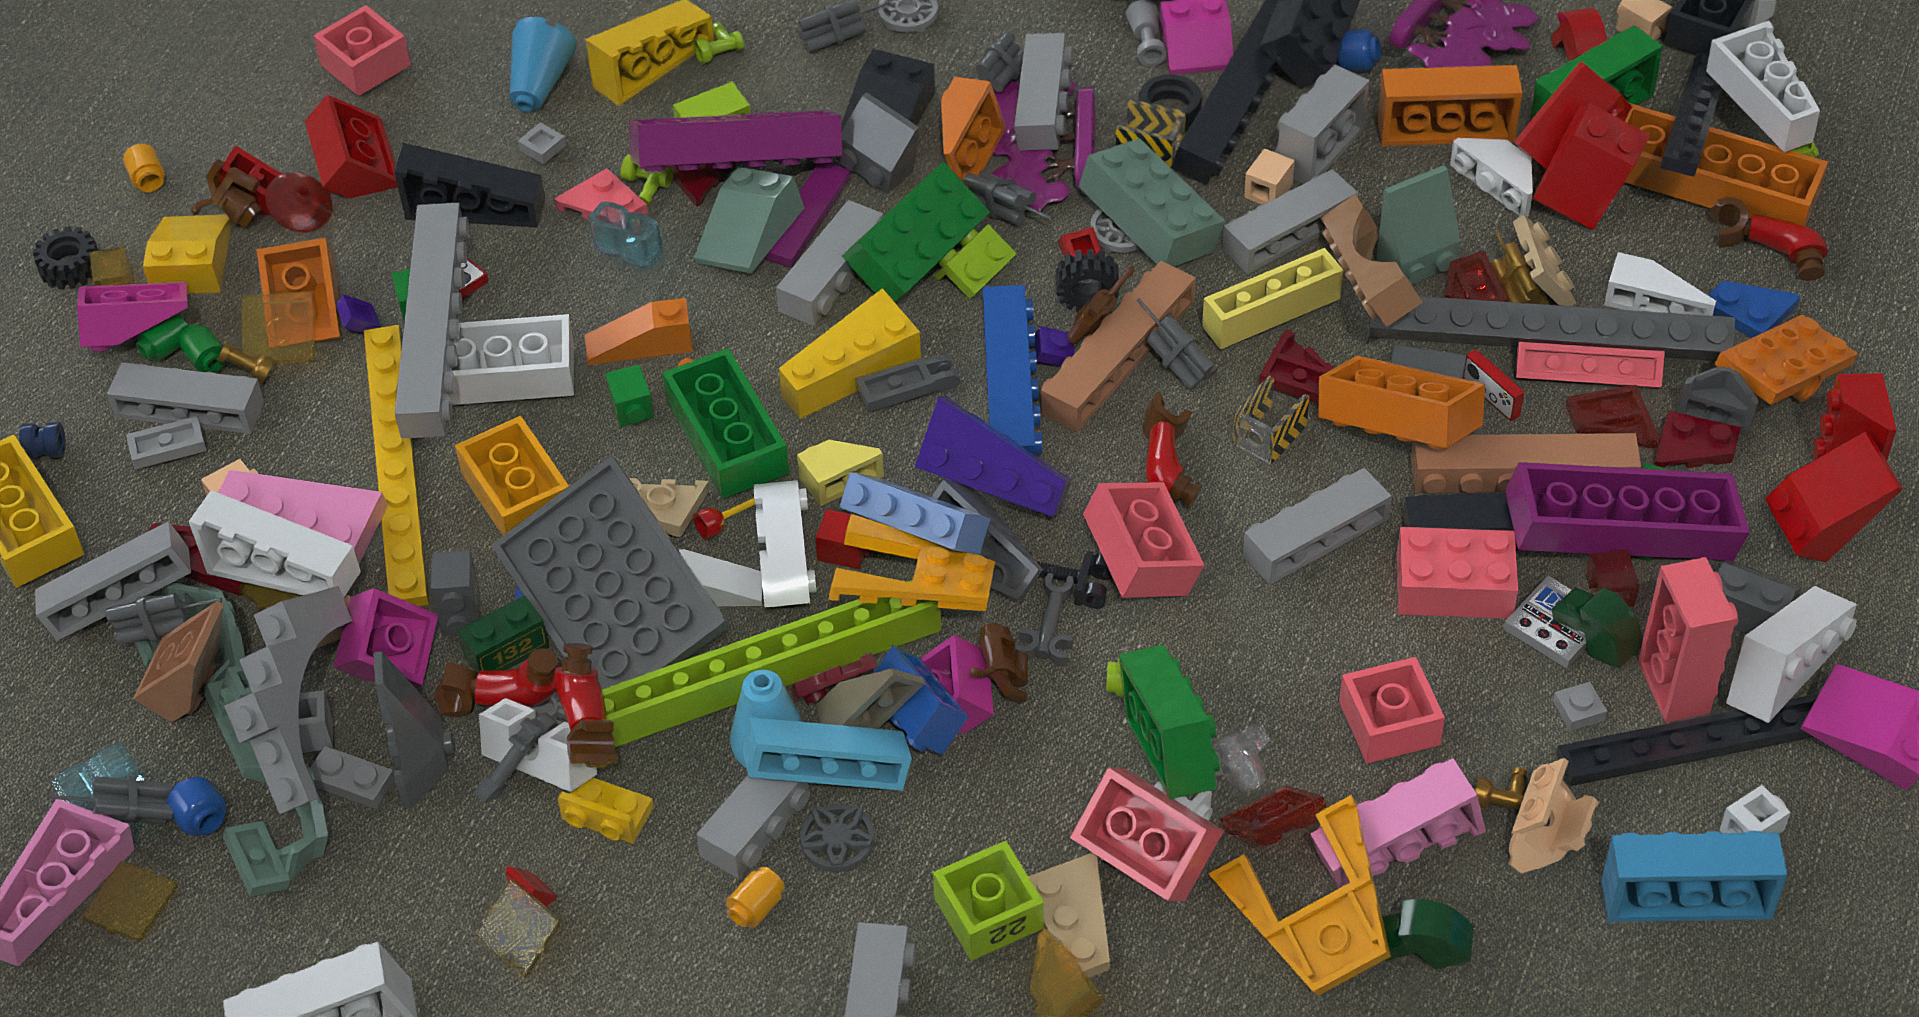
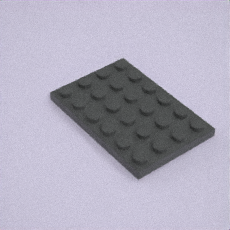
M612 455L491 544L522 594L528 598L544 620L545 629L563 657H568V653L563 651L564 644L582 643L593 647L592 654L587 655V658L592 660L591 669L598 672V681L602 689L684 661L730 627L724 615L623 468Z

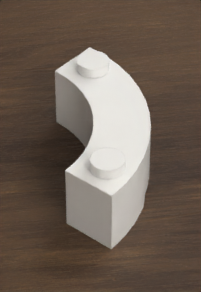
M798 480L754 484L758 543H766L767 549L759 551L764 607L810 603L809 593H816L817 591L815 571H807L801 517V511L808 510L806 488L799 489Z

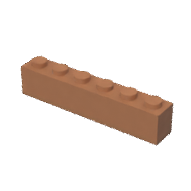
M1160 261L1152 271H1147L1142 276L1140 284L1132 292H1127L1124 295L1118 308L1112 314L1109 313L1104 317L1101 326L1095 333L1088 335L1082 342L1081 348L1072 357L1069 356L1065 359L1060 371L1052 379L1049 378L1044 382L1040 390L1042 415L1078 432L1153 349L1146 339L1150 334L1157 331L1160 326L1140 305L1137 299L1140 298L1160 322L1169 315L1178 321L1195 302L1196 277L1163 261Z
M1636 433L1468 435L1447 449H1433L1427 443L1413 441L1411 453L1414 493H1505V489L1518 462L1641 469Z

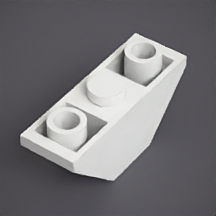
M1457 138L1454 140L1450 166L1478 185L1484 192L1496 198L1509 210H1512L1519 216L1525 214L1528 217L1533 194L1531 157L1507 140Z

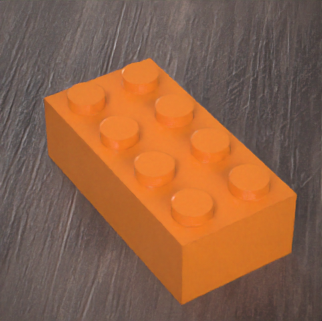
M1517 65L1382 69L1377 112L1381 146L1453 144V141L1457 138L1500 139L1514 142L1522 99V88Z
M1357 355L1319 376L1318 418L1331 420L1336 426L1345 427L1352 425L1364 428V431L1370 434L1385 433L1396 436V439L1400 441H1419L1427 443L1433 449H1447L1452 444L1483 426L1485 384Z

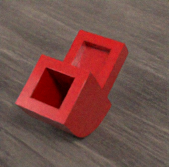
M1589 7L1557 14L1560 27L1551 35L1553 48L1565 47L1568 61L1574 60L1588 52L1592 47L1607 41L1602 18L1595 8Z

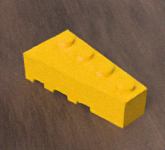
M680 0L585 39L593 88L620 106L694 55V40L705 38L709 42L714 41L712 16L690 1Z
M882 288L779 368L781 397L799 419L857 392L855 378L920 359V331Z

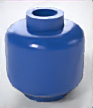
M1369 29L1346 31L1345 37L1342 39V49L1337 59L1339 67L1352 73L1371 71L1375 63H1379L1381 60L1379 37L1374 36Z
M191 777L178 782L173 787L166 801V804H169L172 808V819L185 834L190 836L213 833L221 826L226 814V801L213 784L203 777Z

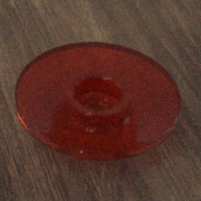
M296 172L281 174L270 182L266 190L265 202L268 211L278 223L288 229L298 232L315 231L322 228L332 215L333 202L329 192L323 188L318 180L309 175Z

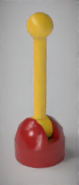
M752 498L724 512L711 507L694 513L693 521L698 533L705 540L717 536L724 528L725 519L756 505L755 499Z

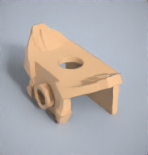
M1565 758L1550 764H1541L1536 770H1533L1511 832L1513 835L1509 844V854L1511 856L1509 865L1521 874L1560 861L1567 851H1578L1585 846L1584 838L1591 829V818L1599 802L1593 796L1587 795L1576 800L1563 781L1568 760ZM1549 816H1550V824H1549L1548 827H1546V826H1544V825L1547 824L1548 819H1549Z

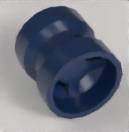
M49 422L45 426H38L35 423L22 424L19 432V443L30 459H37L40 455H47L49 458H62L66 445L63 425L61 422Z

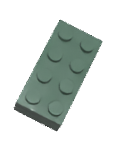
M1140 138L1088 155L1079 188L1156 264L1163 261L1175 267L1215 252L1225 220Z

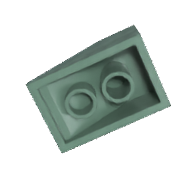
M1443 165L1384 189L1376 261L1397 262L1411 284H1416L1429 276L1445 272L1456 266L1460 236L1448 169Z
M738 167L719 190L695 253V262L752 273L805 208L794 177Z

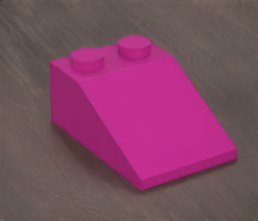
M187 282L79 287L77 311L80 347H89V350L92 351L108 350L112 345H119L188 308Z
M1836 664L1800 729L1900 788L1908 790L1919 780V691Z

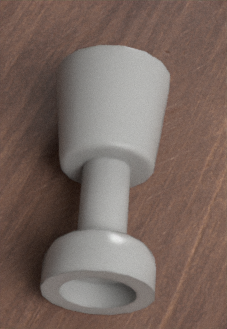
M1150 0L1133 2L1126 10V17L1135 37L1142 40L1137 49L1138 60L1144 66H1157L1165 61L1167 57L1164 43L1155 39L1159 31L1157 6Z

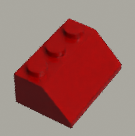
M1580 61L1519 134L1514 143L1530 156L1533 162L1546 171L1579 106L1590 103L1623 121L1627 119L1628 113L1633 107L1617 90Z
M327 94L305 120L323 188L330 193H338L350 199L397 188L394 173L396 164L382 118Z
M1883 373L1837 374L1833 389H1829L1827 392L1826 414H1821L1819 438H1815L1813 441V457L1815 460L1863 432H1868L1887 461L1897 429Z

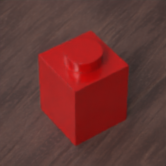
M826 509L815 536L817 561L860 569L865 555L871 556L873 550L844 545L851 514Z

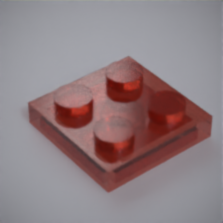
M1288 785L1220 819L1227 834L1260 846H1268L1280 841L1282 834L1293 828L1302 829L1314 824L1317 821L1315 814L1326 809L1327 805L1323 796Z

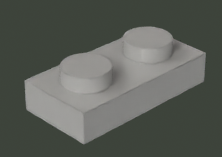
M198 416L126 434L135 470L207 451Z
M324 746L310 767L314 775L315 788L377 809L395 780L392 769Z

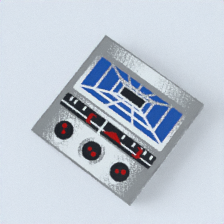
M1548 575L1506 619L1503 630L1568 669L1587 648L1585 634L1553 620L1551 609L1572 589Z

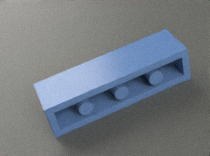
M850 472L840 503V508L947 548L974 554H980L991 519L884 479Z

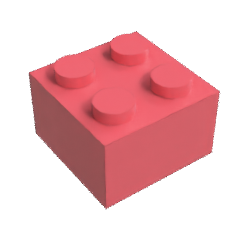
M367 5L313 35L320 65L357 96L364 94L411 65L405 36Z
M1417 657L1342 675L1339 704L1366 764L1441 745L1445 717Z

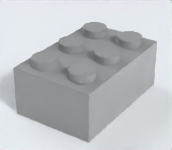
M1334 65L1325 75L1319 76L1314 87L1307 94L1304 93L1300 96L1296 106L1289 113L1286 112L1281 116L1277 125L1279 140L1275 153L1295 160L1294 180L1305 184L1313 177L1322 175L1361 134L1365 126L1369 80Z

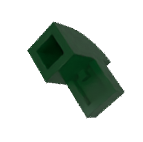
M1575 587L1551 609L1554 621L1584 632L1590 657L1621 668L1641 649L1643 640L1640 625L1634 612L1622 598L1607 588L1603 587L1594 595Z
M1426 899L1405 900L1402 904V912L1382 917L1391 956L1386 960L1418 953L1435 970L1471 961L1474 925L1459 911L1449 905Z

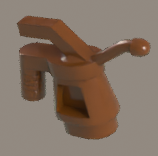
M218 159L206 175L212 197L198 201L192 206L191 213L196 215L200 212L201 207L214 204L217 207L219 206L235 225L240 224L243 228L247 229L258 217L263 207L256 202L257 199L234 185L236 183L251 192H255L260 181L233 167L220 185L218 174L225 163Z
M1127 267L1124 271L1125 273L1110 290L1102 289L1098 291L1077 312L1074 326L1067 334V339L1071 343L1078 344L1083 336L1087 337L1095 333L1101 326L1104 317L1109 314L1116 304L1117 300L1114 294L1134 274V267Z
M998 623L984 625L980 629L981 637L978 644L986 666L982 671L977 667L971 668V676L974 678L988 677L994 680L1003 695L1019 704L1028 701L1027 693L1015 688L1024 687L1028 684V655L1024 652L1015 653V639L1011 636L1008 627Z

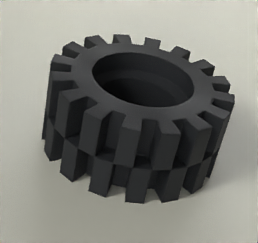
M68 226L64 227V232H59L57 228L52 230L54 235L50 236L46 233L42 236L44 242L40 240L36 242V248H33V258L44 283L47 282L49 287L54 288L57 284L59 290H64L66 285H69L70 289H75V283L78 282L84 286L87 284L86 278L88 277L93 280L96 277L95 271L99 272L101 269V257L95 240L87 230L83 232L82 228L76 227L72 231L71 227ZM76 255L69 260L59 261L66 256Z
M1087 249V254H1082L1081 250L1075 251V257L1070 253L1066 255L1065 261L1060 260L1058 268H1056L1057 297H1059L1061 304L1066 303V308L1070 310L1076 306V312H1078L1098 291L1102 289L1110 290L1119 279L1117 262H1114V258L1111 255L1105 258V252L1100 250L1097 255H1094L1093 249ZM1086 279L1097 280V281L1091 282V283H1081V282H1079V281L1086 280ZM1119 290L1114 294L1117 299L1119 297Z

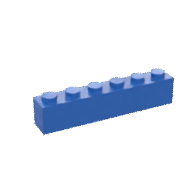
M1025 285L983 287L989 425L1014 440L1015 443L1030 453L1042 454L1041 432H1034V427H1040V405H1033L1032 400L1039 399L1038 378H1031V373H1037L1036 351H1029V346H1035L1034 325H1027L1028 320H1033V299H1026Z

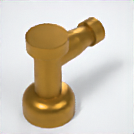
M226 341L217 360L222 363L226 360L251 372V378H257L259 384L262 385L274 359L261 356L257 360L241 352L238 348H232L233 344Z
M1522 767L1512 769L1508 791L1493 788L1490 779L1478 776L1475 792L1478 796L1480 809L1487 808L1489 803L1520 810L1526 793L1527 770Z

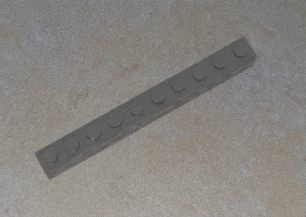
M1420 296L1423 301L1422 304L1387 327L1379 316L1375 319L1370 317L1368 333L1370 338L1517 347L1518 341L1657 350L1665 351L1664 358L1716 361L1721 352L1734 347L1735 317Z

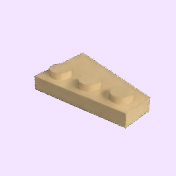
M1523 214L1514 220L1513 224L1519 242L1527 253L1524 255L1526 262L1533 269L1530 272L1532 279L1559 306H1573L1576 304V301L1570 290L1574 288V285L1566 272L1560 271L1558 265L1562 261L1558 253L1552 246L1548 247L1546 243L1550 239L1549 234L1539 221L1534 224Z
M629 478L666 533L677 537L682 536L694 513L697 512L709 493V481L696 480L695 486L676 485V480L662 479L661 485L641 484L637 478Z
M1092 852L1028 876L1044 901V931L1071 983L1074 984L1110 970L1097 855Z

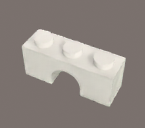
M505 698L480 713L482 755L501 762L513 746L508 739L522 729L520 725L522 720L525 718L536 719L535 710ZM567 722L560 724L538 738V744L534 743L515 768L570 792L597 775V767H586L585 764H571L567 753V736L570 733Z

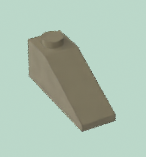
M891 668L839 682L817 704L820 723L879 729L925 684L924 678Z

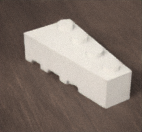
M1770 21L1712 40L1706 72L1783 152L1813 142L1820 110L1804 81H1799L1797 78V69L1794 63L1788 61L1784 55L1785 47L1781 40L1775 39L1773 26Z
M212 490L189 520L207 574L299 595H307L339 586L344 598L361 572L353 545Z
M1814 586L1745 635L1726 703L1769 723L1844 640L1847 641L1852 636L1856 627V619H1853L1857 604Z
M379 942L361 945L349 953L333 959L322 960L315 966L294 974H285L273 982L257 988L243 990L239 995L223 1000L225 1017H418L411 978Z

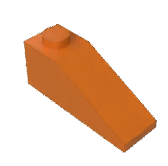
M686 298L650 302L585 334L588 365L693 352Z

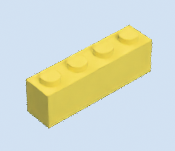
M1325 248L1205 297L1202 327L1220 350L1341 299L1344 270Z

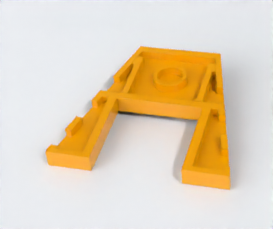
M851 514L844 545L918 559L913 582L836 568L829 600L838 601L839 594L858 595L859 602L877 604L878 597L901 598L900 604L905 606H916L917 600L938 601L937 608L986 611L995 561L981 555L953 550L897 528Z
M1352 795L1315 814L1350 883L1279 921L1245 854L1209 873L1216 884L1317 996L1391 957L1358 806Z

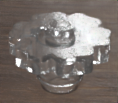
M1262 723L1251 725L1242 732H1232L1214 744L1220 763V772L1215 773V778L1223 774L1231 787L1237 788L1241 794L1255 789L1268 778L1264 772L1266 766L1257 754L1270 741V736Z

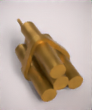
M1495 231L1505 252L1502 260L1497 259L1490 264L1491 270L1498 282L1496 288L1499 294L1505 296L1507 302L1549 305L1542 288L1532 279L1530 272L1533 269L1527 264L1517 244L1511 242L1505 245L1499 232Z

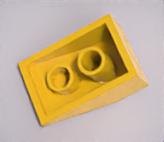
M226 214L163 217L146 245L143 270L147 282H187V294L221 293L232 226L230 218Z

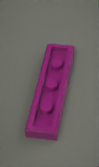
M829 163L817 164L799 191L805 207L804 210L763 259L790 268L795 265L851 179L849 169Z

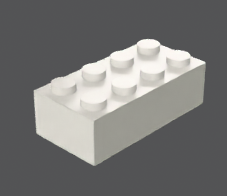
M569 314L459 323L460 339L454 340V345L457 348L458 363L457 367L451 368V372L454 373L455 393L449 394L452 405L574 395V341Z

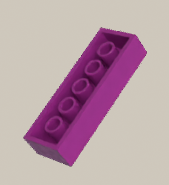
M829 110L628 120L630 160L640 166V169H645V172L665 171V165H673V167H678L679 170L699 169V163H707V165H712V168H731L735 161H740V163L746 164L749 167L766 166V160L779 162L780 165L800 164L799 158L813 160V163L833 162V156H842L841 115Z
M1518 462L1505 489L1518 550L1692 559L1706 557L1713 560L1730 559L1734 561L1750 534L1734 475L1729 473Z

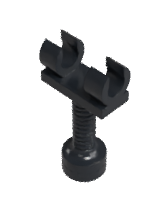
M1086 551L1082 569L1078 570L1069 569V567L1066 568L1064 566L1062 568V566H1055L1050 563H1040V561L1037 562L1043 569L1039 577L1042 576L1044 578L1048 573H1053V580L1057 579L1058 581L1064 580V582H1067V577L1072 576L1073 581L1077 584L1074 605L1081 606L1084 604L1093 609L1104 607L1107 588L1097 582L1088 583L1090 575L1101 580H1109L1112 578V575L1102 554L1093 555L1094 552Z

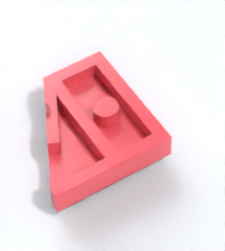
M607 168L554 198L555 207L558 211L565 212L567 208L582 212V218L594 222L601 221L607 226L622 229L648 214L647 204Z

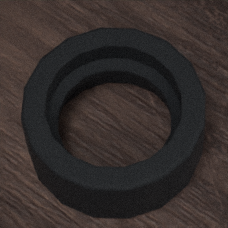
M1176 74L1159 75L1149 79L1142 85L1139 92V101L1153 104L1161 99L1172 98L1188 104L1185 108L1180 109L1186 111L1185 132H1187L1202 106L1200 88L1194 81Z

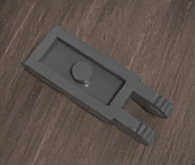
M947 354L927 359L920 358L855 378L856 389L869 413L935 391L941 393L948 391V389L958 386L961 379L957 371L950 370L951 365H953L950 357Z

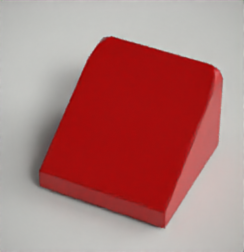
M1094 227L1062 235L1057 241L1064 257L1069 253L1075 257V251L1081 250L1082 254H1087V249H1093L1094 255H1097L1099 250L1102 251Z
M513 866L505 869L508 886L511 885L509 887L511 889L510 893L513 895V884L515 893L521 891L513 895L515 898H520L523 904L522 897L525 899L526 896L528 897L529 902L527 903L524 900V906L528 904L532 906V901L535 903L534 906H538V908H527L528 910H537V914H539L541 909L544 910L557 899V894L534 873Z

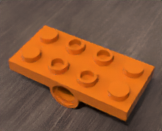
M1802 314L1721 352L1715 365L1718 367H1730L1738 372L1755 394L1770 405H1773L1789 396L1794 397L1799 402L1807 401L1817 391L1823 379L1852 366L1859 353L1848 347L1847 343L1841 338L1835 337L1821 328L1814 319L1805 317Z

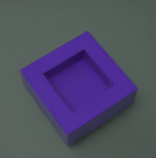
M344 294L336 303L342 323L348 330L355 333H364V330L381 327L372 303Z
M1039 326L1035 334L1037 361L1061 367L1067 357H1072L1074 355V344L1067 339L1068 332Z

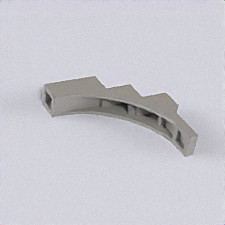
M339 586L281 601L254 614L266 647L239 659L252 693L224 706L239 743L250 740L279 814L319 798L303 760L298 723L299 695L305 668L316 646L331 631L353 622Z

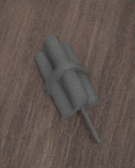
M850 0L834 7L827 5L824 6L823 11L799 19L800 27L797 28L801 40H804L809 53L833 44L839 46L844 44V40L867 31L861 15L891 3L888 1L862 12H859L857 0Z
M1005 31L995 44L989 45L984 52V57L975 67L976 72L980 75L977 80L990 81L992 88L997 92H1001L1011 80H1015L1021 73L1020 68L1023 63L1024 47L1019 48L1013 42L1015 36L1011 31Z
M984 170L978 176L969 172L964 177L963 183L969 187V190L990 212L988 216L991 218H1002L1019 226L1025 218L1023 212L1029 210L1051 221L1053 220V217L1028 207V205H1032L1035 202L1036 193L1018 186L1017 182L1011 178H1000Z
M1140 298L1137 299L1140 305L1160 326L1157 331L1147 337L1146 341L1163 359L1161 364L1166 369L1171 368L1189 390L1194 389L1200 381L1211 377L1217 372L1218 368L1199 347L1200 342L1192 333L1188 335L1171 315L1160 322Z
M187 593L138 597L136 602L107 608L106 618L109 623H113L114 628L117 630L115 637L119 645L147 639L155 642L160 641L163 636L189 620L186 616L187 609L212 604L216 601L222 602V598L191 604Z
M127 775L126 779L94 776L91 798L49 795V799L90 802L88 810L93 811V814H102L127 824L132 822L165 824L166 820H171L173 816L171 806L166 804L167 798L172 791V783L137 780V777L133 775Z

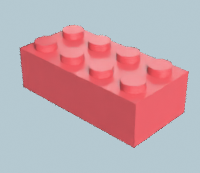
M1706 557L1660 567L1640 649L1638 664L1666 723L1710 714L1714 697L1718 695L1720 676L1724 673L1726 654L1731 648L1733 629L1738 623L1737 610L1732 602L1727 601L1723 592L1721 577L1718 572H1713Z

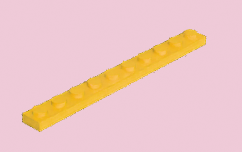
M399 325L364 330L378 489L379 492L383 493L388 505L381 519L388 594L416 606L429 605L412 438H401L395 417L402 351L401 332Z

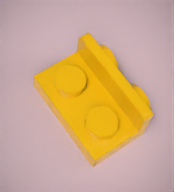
M593 777L571 791L570 794L561 792L558 797L561 817L571 826L576 828L586 827L600 832L610 840L617 841L620 839L631 844L634 843L654 808L653 798Z

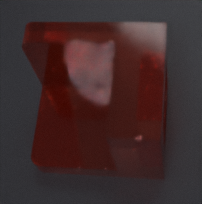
M1628 549L1591 553L1586 572L1589 589L1599 588L1601 590L1604 587L1612 592H1621L1628 606L1634 607L1640 584Z

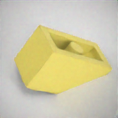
M827 440L797 454L799 478L820 506L843 496L850 472L878 478L884 477L883 453L879 448Z

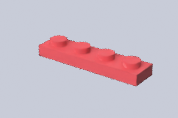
M1518 341L1515 377L1662 387L1665 351Z

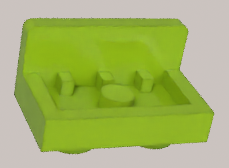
M988 224L979 233L972 229L959 242L964 248L958 253L954 249L950 250L938 262L943 268L934 277L939 281L947 275L971 299L1017 253Z

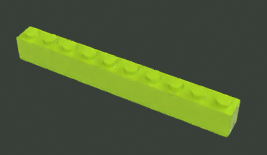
M878 597L877 604L862 603L857 599L602 689L606 720H611L614 723L613 732H611L614 737V748L738 704L743 681L754 671H772L780 677L786 687L838 665L842 667L859 661L860 657L872 652V655L889 650L893 645L898 647L940 632L941 611L940 608H937L938 601L917 600L916 606H905L900 604L901 598Z

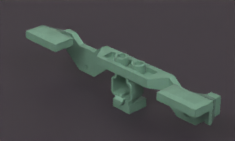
M172 582L166 585L164 595L187 593L191 604L222 598L220 603L224 604L219 648L223 665L206 682L204 695L242 777L267 783L250 740L239 743L224 707L252 693L239 659L245 657L242 637L235 623L233 606L230 601L225 600L222 591L210 586L197 588ZM211 604L187 609L186 616L190 619ZM150 639L135 642L146 668H148L160 641L152 642ZM306 767L315 787L313 772L310 767ZM320 798L295 808L301 820L304 838L279 850H276L263 821L224 829L223 839L249 897L288 889L290 881L295 879L311 859L324 856L328 832Z

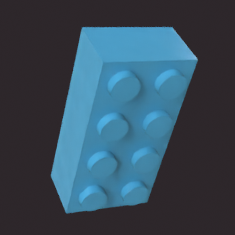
M1711 831L1704 834L1668 832L1662 835H1639L1637 833L1612 835L1601 878L1607 921L1773 919L1787 877V871L1779 833L1749 831L1746 833L1722 834Z

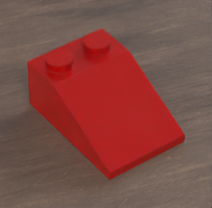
M1590 103L1579 106L1532 199L1586 228L1594 230L1634 168L1650 135Z
M1863 432L1789 474L1765 498V501L1797 556L1828 562L1903 490V487L1871 434Z

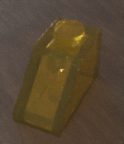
M1047 929L1040 932L1030 987L1031 994L1039 1003L1034 1008L1039 1017H1087L1106 1000L1063 942Z

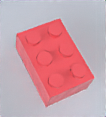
M1164 482L1099 483L1083 515L1122 598L1188 596L1205 565Z
M1400 527L1396 554L1399 615L1507 619L1515 611L1518 579L1514 531Z
M1108 767L1070 838L1165 900L1186 901L1224 830L1175 799H1169L1167 794L1129 770Z

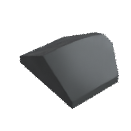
M1715 367L1686 379L1678 413L1741 427L1739 435L1748 437L1759 399L1738 372L1730 367Z

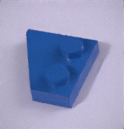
M1722 281L1708 294L1709 297L1716 300L1713 316L1735 317V329L1750 338L1779 326L1798 306L1801 297L1795 293Z

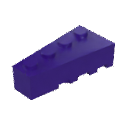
M940 396L937 399L915 464L916 468L1052 517L1060 514L1072 480L1035 454L1030 453L1015 443L1014 440L1005 434L1000 433L985 423L984 420L958 405L957 402L948 396Z

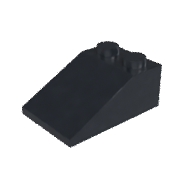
M873 49L858 75L841 124V132L861 97L866 92L917 126L935 95L934 64Z

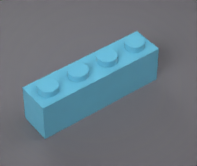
M750 717L742 747L747 774L750 778L903 791L912 759L903 731Z

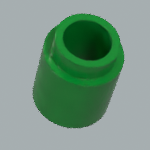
M176 313L137 334V349L145 359L160 362L180 348V334L188 325Z
M193 324L182 331L179 337L180 348L198 372L215 373L224 366L226 360L224 363L217 360L224 346L208 327Z

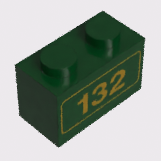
M525 595L458 629L464 658L472 669L478 672L481 670H508L529 659L530 654L534 650L549 648L544 620Z

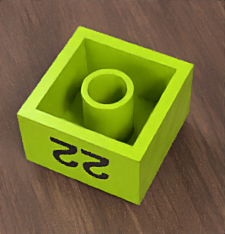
M1006 840L933 872L934 899L971 961L1044 929V901Z

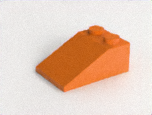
M954 77L941 99L943 147L949 168L963 182L967 173L970 172L978 176L985 169L1006 130V126L990 81Z
M320 238L256 249L270 349L277 350L341 339L340 314L336 306L339 300L338 277L334 250L327 239Z

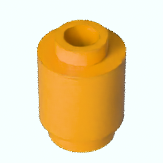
M136 144L127 149L123 155V163L132 184L142 192L148 193L158 190L164 182L165 172L155 149L148 144Z
M760 867L758 871H751L726 899L728 916L741 927H757L782 899L781 893L785 889L784 882L774 871L767 867Z

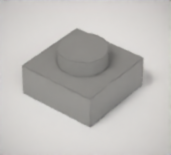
M539 123L518 140L519 151L545 164L566 146L564 135Z
M1591 682L1554 693L1553 703L1569 731L1606 720L1607 710Z

